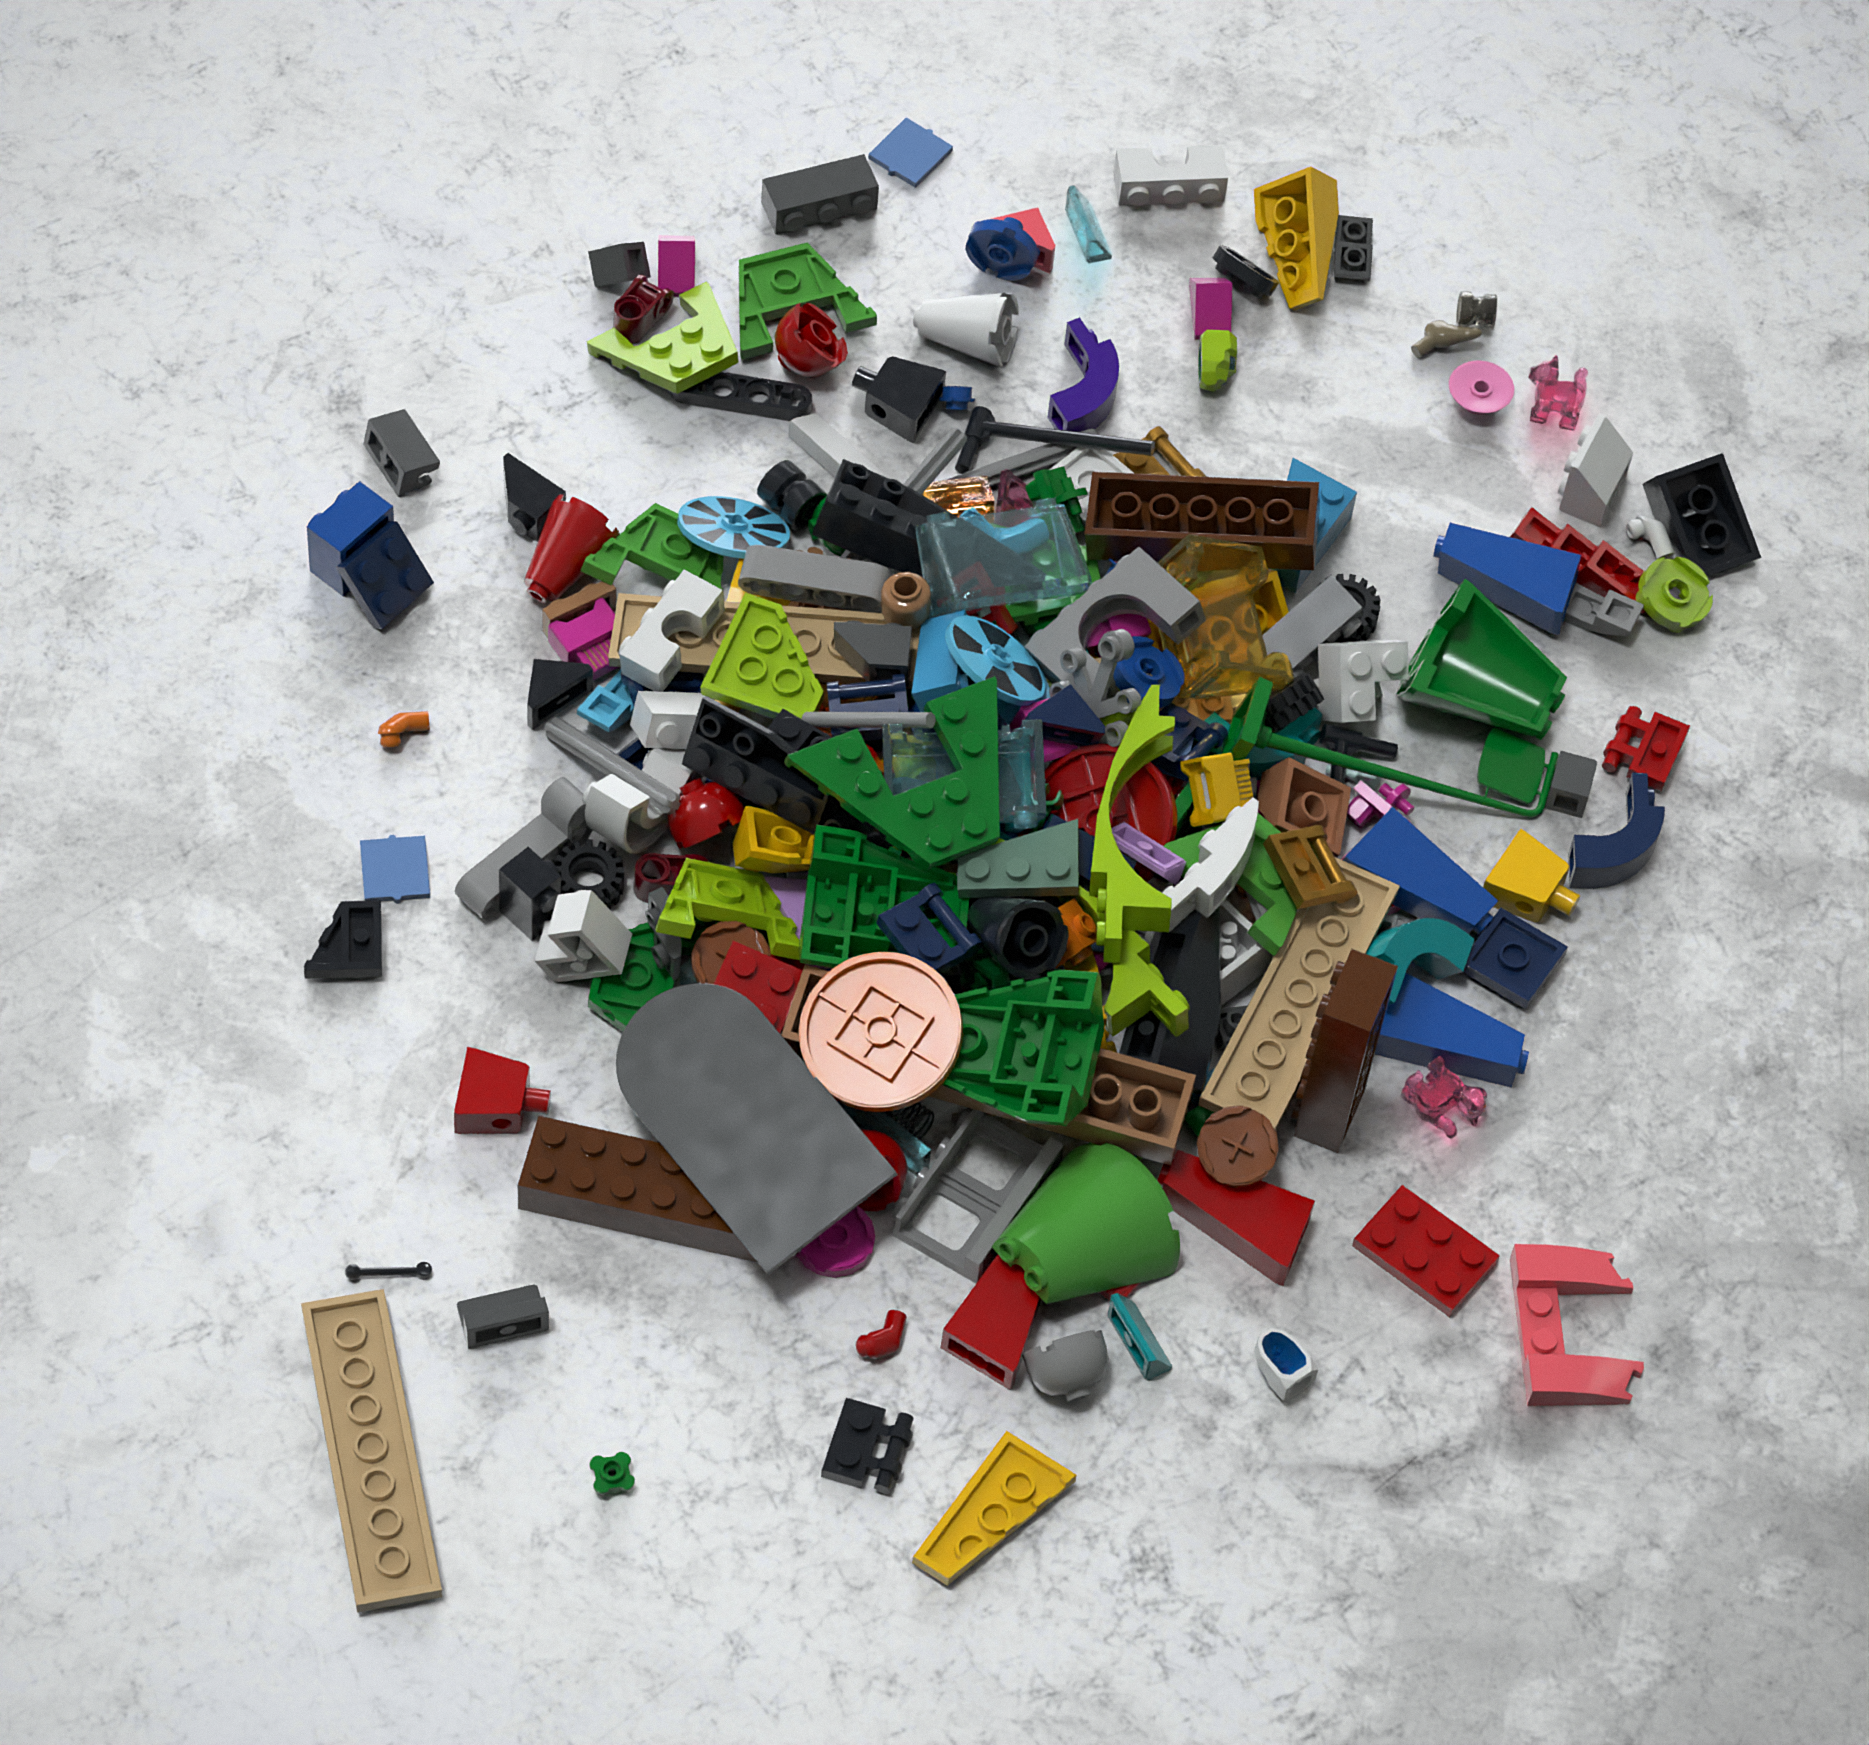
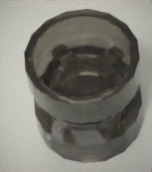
M1460 291L1456 311V326L1469 327L1474 324L1479 325L1483 330H1493L1497 314V294L1485 293L1483 296H1474L1472 292Z

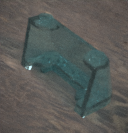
M1056 498L1033 501L1034 508L954 519H950L949 512L928 515V523L915 526L923 578L930 586L931 612L929 617H938L963 610L972 611L980 608L1036 600H1057L1085 594L1088 587L1092 584L1091 575L1065 505H1056Z
M1042 719L1022 720V728L1013 729V732H1010V725H1002L1001 730H998L999 822L1014 823L1015 828L1037 827L1038 821L1046 817ZM882 724L883 777L893 796L957 772L936 732L922 733V728H914V735H910L909 732H903L902 724Z

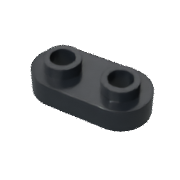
M1220 245L1212 257L1217 262L1216 270L1232 279L1237 276L1245 282L1243 288L1256 297L1262 298L1264 294L1272 296L1279 284L1278 280L1227 246Z

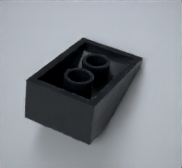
M1723 453L1655 476L1642 484L1654 518L1665 526L1677 557H1683L1694 562L1704 571L1707 577L1762 558Z

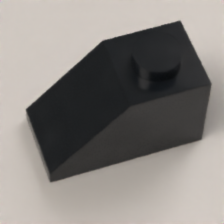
M507 453L503 456V481L508 522L515 531L520 534H526L538 542L552 502L559 494L564 495L563 501H566V491L510 453Z

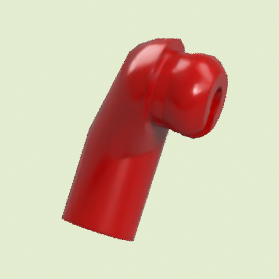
M889 1310L883 1329L858 1337L855 1345L857 1353L861 1357H869L871 1359L895 1353L900 1346L907 1319L906 1314L898 1310Z

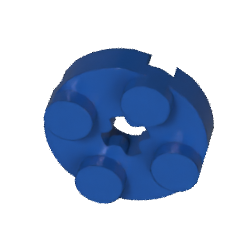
M1007 217L1003 221L986 219L975 222L965 247L967 256L977 268L986 272L988 267L998 272L996 278L1010 281L1027 277L1040 255V250L1033 238L1023 230V224L1012 217Z
M1133 636V655L1127 660L1117 662L1113 674L1116 686L1120 691L1128 688L1136 689L1142 701L1151 685H1160L1159 708L1166 707L1179 694L1180 687L1184 684L1185 676L1182 666L1174 654L1167 648L1161 652L1153 647L1154 640L1147 637Z

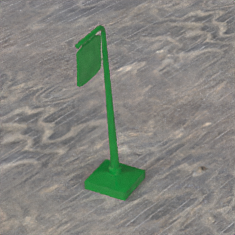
M1261 677L1256 680L1233 713L1228 729V739L1225 741L1221 754L1232 753L1233 761L1245 759L1254 746L1260 749L1269 747L1529 818L1540 815L1545 808L1559 756L1557 752H1552L1549 764H1546L1544 748L1500 729L1493 728L1484 743L1477 772V782L1479 785L1486 787L1485 796L1477 795L1272 733V728L1265 726L1264 723L1273 682ZM1544 767H1546L1547 771L1542 786V790L1540 792L1538 791V788L1542 778ZM1491 789L1527 805L1532 802L1536 794L1540 795L1537 807L1533 810H1528L1487 798L1488 790Z

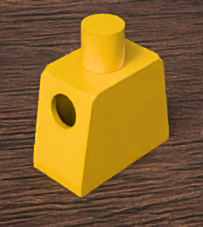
M1522 829L1518 831L1486 878L1483 886L1484 889L1498 900L1494 908L1500 909L1501 907L1515 916L1534 923L1541 921L1550 906L1570 916L1581 897L1579 894L1564 887L1570 868L1568 863Z

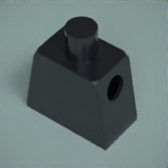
M892 356L886 359L878 373L860 366L854 375L852 386L866 392L865 413L868 417L907 441L914 443L939 403V397H942V387L945 386L946 371Z

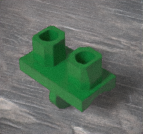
M1064 466L1050 470L1043 469L1033 473L1035 479L1026 485L1025 489L1029 500L1033 504L1043 502L1046 515L1038 519L1044 521L1048 536L1061 537L1085 531L1080 514L1083 512L1079 500L1088 496L1086 487L1075 489L1072 478L1067 477Z

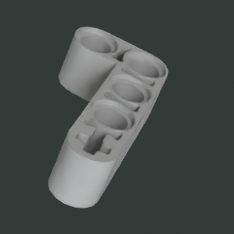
M751 545L747 547L738 585L743 591L759 596L851 611L882 613L881 590L884 582L892 576V573L887 567L872 562L765 545Z
M564 777L554 781L542 796L541 814L465 873L455 887V895L484 920L496 915L500 911L499 869L528 846L544 861L549 860L555 865L557 854L562 856V849L565 846H568L572 851L573 842L579 840L582 846L586 839L590 837L593 830L586 824V804L582 802L583 793Z

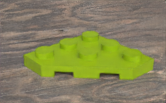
M745 593L700 686L701 694L773 719L776 718L782 709L801 719L805 712H818L824 700V691L818 679L815 678L805 652L787 621L782 605Z

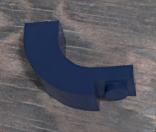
M1647 773L1631 774L1625 793L1627 825L1623 829L1603 836L1574 834L1568 853V865L1570 867L1569 888L1597 889L1619 884L1637 874L1650 860L1664 822L1665 807L1654 806L1655 792L1654 789H1648Z

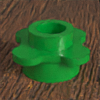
M618 1452L615 1456L605 1458L596 1455L590 1460L589 1467L595 1474L593 1488L598 1494L616 1495L633 1488L635 1478L630 1475L629 1465L631 1458L627 1453ZM610 1470H614L616 1474L614 1476H610L608 1472Z

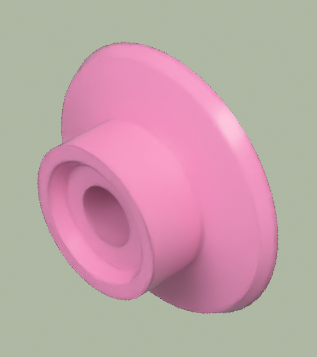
M1476 360L1463 363L1452 372L1449 379V390L1454 400L1470 413L1483 415L1497 412L1506 407L1513 398L1514 384L1510 375L1500 366L1491 362Z

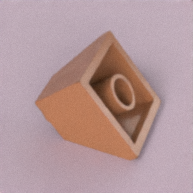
M1288 757L1262 772L1257 801H1259L1258 809L1267 821L1281 832L1322 825L1328 836L1326 842L1334 857H1337L1341 852L1351 787Z

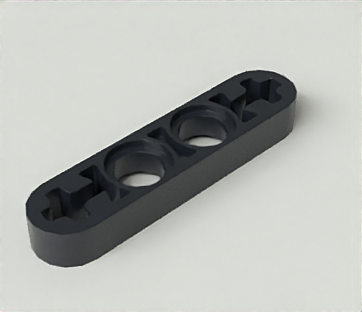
M720 372L678 394L670 391L671 397L683 404L786 421L810 415L812 410V394L805 386L728 372ZM702 384H706V392L701 391ZM717 386H727L732 389V393L727 396H719L712 390ZM753 392H763L769 398L764 402H755L749 398V395ZM775 396H780L779 404L775 403ZM793 400L800 401L798 406L791 405Z

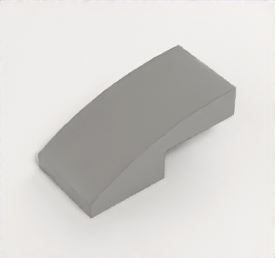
M1575 584L1564 622L1598 633L1629 636L1644 604L1612 590H1609L1606 597H1603Z

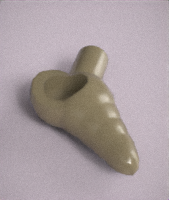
M1442 320L1432 321L1425 327L1424 338L1413 344L1411 350L1417 358H1420L1433 348H1445L1476 339L1482 335V331L1478 328L1448 324Z

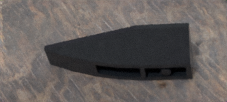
M845 459L840 464L811 534L885 567L900 572L915 573L925 580L947 585L946 580L979 561L997 593L1005 596L1035 599L1045 572L917 491L895 479L886 478L868 470L861 464L852 463ZM974 577L960 586L962 589L968 590L978 583Z
M707 696L702 698L682 765L813 835L815 834L816 825L858 831L867 835V841L887 850L890 846L894 847L885 840L887 836L869 822L862 823L842 808L835 797L825 795L818 790L819 785L794 766L787 767L784 763L787 755L796 752V750L775 732Z
M1220 906L1208 918L1196 909L1193 910L1169 933L1154 932L1150 944V963L1158 968L1164 978V983L1172 991L1178 990L1189 1004V1029L1175 1037L1152 1011H1149L1126 1027L1119 1052L1123 1055L1196 1075L1193 1093L1202 1094L1221 1025Z

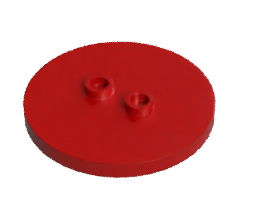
M1109 744L1087 745L1074 749L1066 756L1055 760L1037 780V791L1045 783H1049L1051 787L1049 794L1046 796V801L1054 800L1059 790L1064 795L1063 806L1056 811H1051V813L1067 822L1078 819L1079 829L1095 837L1097 814L1112 761L1119 746L1112 747ZM1150 761L1125 783L1117 795L1109 815L1110 825L1113 828L1125 822L1164 846L1166 843L1175 840L1177 808L1168 781L1162 772ZM1031 827L1024 830V835L1029 833ZM1139 862L1134 867L1135 870L1139 871L1138 875L1146 882L1156 874Z

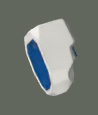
M1266 1328L1260 1332L1254 1350L1258 1368L1265 1375L1268 1385L1283 1401L1292 1400L1307 1390L1316 1380L1318 1368L1311 1355L1297 1338L1284 1330L1276 1328Z

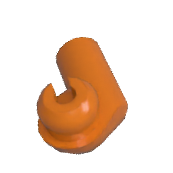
M428 711L395 714L379 726L378 734L381 735V746L398 747L401 743L400 733L430 730Z

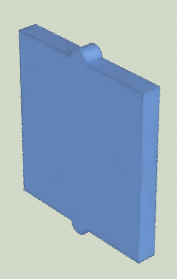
M906 117L868 154V159L886 169L888 175H895L916 188L953 151V146L934 135L932 129L926 130Z
M390 835L384 839L360 840L365 901H394V903L399 904L401 900L430 898L425 835L397 838L395 835Z

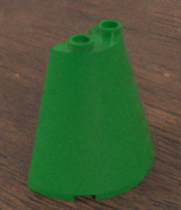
M1464 579L1440 611L1441 616L1435 621L1432 629L1427 631L1408 664L1409 680L1400 681L1396 694H1398L1399 699L1405 702L1542 740L1552 725V721L1548 719L1550 712L1555 713L1564 700L1565 694L1561 690L1567 677L1470 581Z

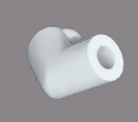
M1645 515L1637 516L1636 519L1627 522L1626 532L1628 536L1633 540L1641 537L1644 540L1650 541L1657 559L1662 557L1668 558L1675 554L1662 522Z

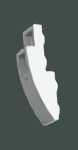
M1255 798L1250 799L1243 807H1235L1227 816L1225 823L1216 831L1212 829L1202 837L1198 845L1200 849L1198 862L1189 868L1184 879L1175 887L1169 886L1163 891V894L1172 898L1169 932L1195 909L1208 918L1233 890L1244 871L1254 843L1259 801Z

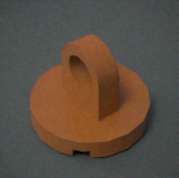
M723 921L706 928L696 941L691 954L692 973L697 983L714 984L733 940L771 957L770 948L764 936L756 929L754 931L752 928L747 927L746 924L738 921Z
M1242 1105L1224 1107L1213 1113L1201 1128L1197 1141L1199 1161L1206 1174L1219 1184L1233 1188L1252 1186L1263 1180L1274 1167L1279 1151L1277 1133L1270 1120L1256 1110Z

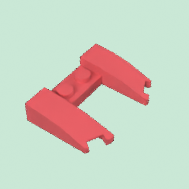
M1514 1244L1510 1256V1268L1527 1406L1630 1404L1633 1395L1626 1391V1387L1631 1375L1640 1379L1644 1369V1362L1601 1356L1565 1354L1558 1295L1632 1294L1634 1289L1633 1283L1629 1278L1621 1279L1611 1264L1614 1260L1612 1253L1570 1246Z

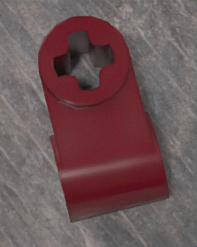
M638 275L614 304L613 328L618 330L631 344L640 342L657 321L666 315L672 305L674 291L669 288L663 290L648 282L646 276Z
M646 853L636 862L633 882L634 894L639 900L648 903L649 893L663 887L669 897L686 858L705 862L709 861L705 857L696 854L670 855ZM650 876H651V877H656L657 879L651 880V879H648V878H646V877H650Z

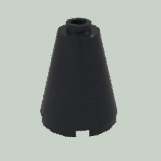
M983 897L976 900L968 911L967 924L969 929L977 934L984 947L1007 973L1019 979L1035 980L1042 977L1039 974L1048 968L1053 970L1060 963L1067 949L1069 932L1068 926L1064 925L1061 917L1063 914L1057 907L1044 900Z

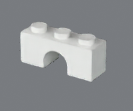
M1223 145L1187 146L1185 165L1177 169H1168L1160 166L1154 159L1152 148L1116 150L1113 173L1118 205L1140 206L1143 204L1225 201L1228 172Z
M683 570L675 581L671 580L666 585L662 593V599L655 608H649L645 612L640 627L632 637H626L622 642L618 652L622 674L653 691L663 692L682 667L680 646L669 641L667 638L673 633L688 631L704 639L725 611L723 590Z

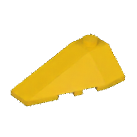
M1310 166L1254 189L1255 221L1259 231L1265 235L1268 243L1266 247L1268 255L1276 263L1279 283L1289 308L1294 311L1319 302L1324 298L1339 215L1337 180Z
M745 806L733 841L735 866L754 872L763 871L773 874L808 871L814 835L768 810Z

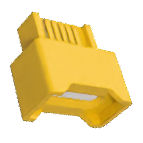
M1223 753L1181 761V771L1189 778L1194 805L1190 822L1193 827L1225 822L1227 816L1235 807H1243L1253 798L1248 770L1249 759L1233 761L1232 753Z

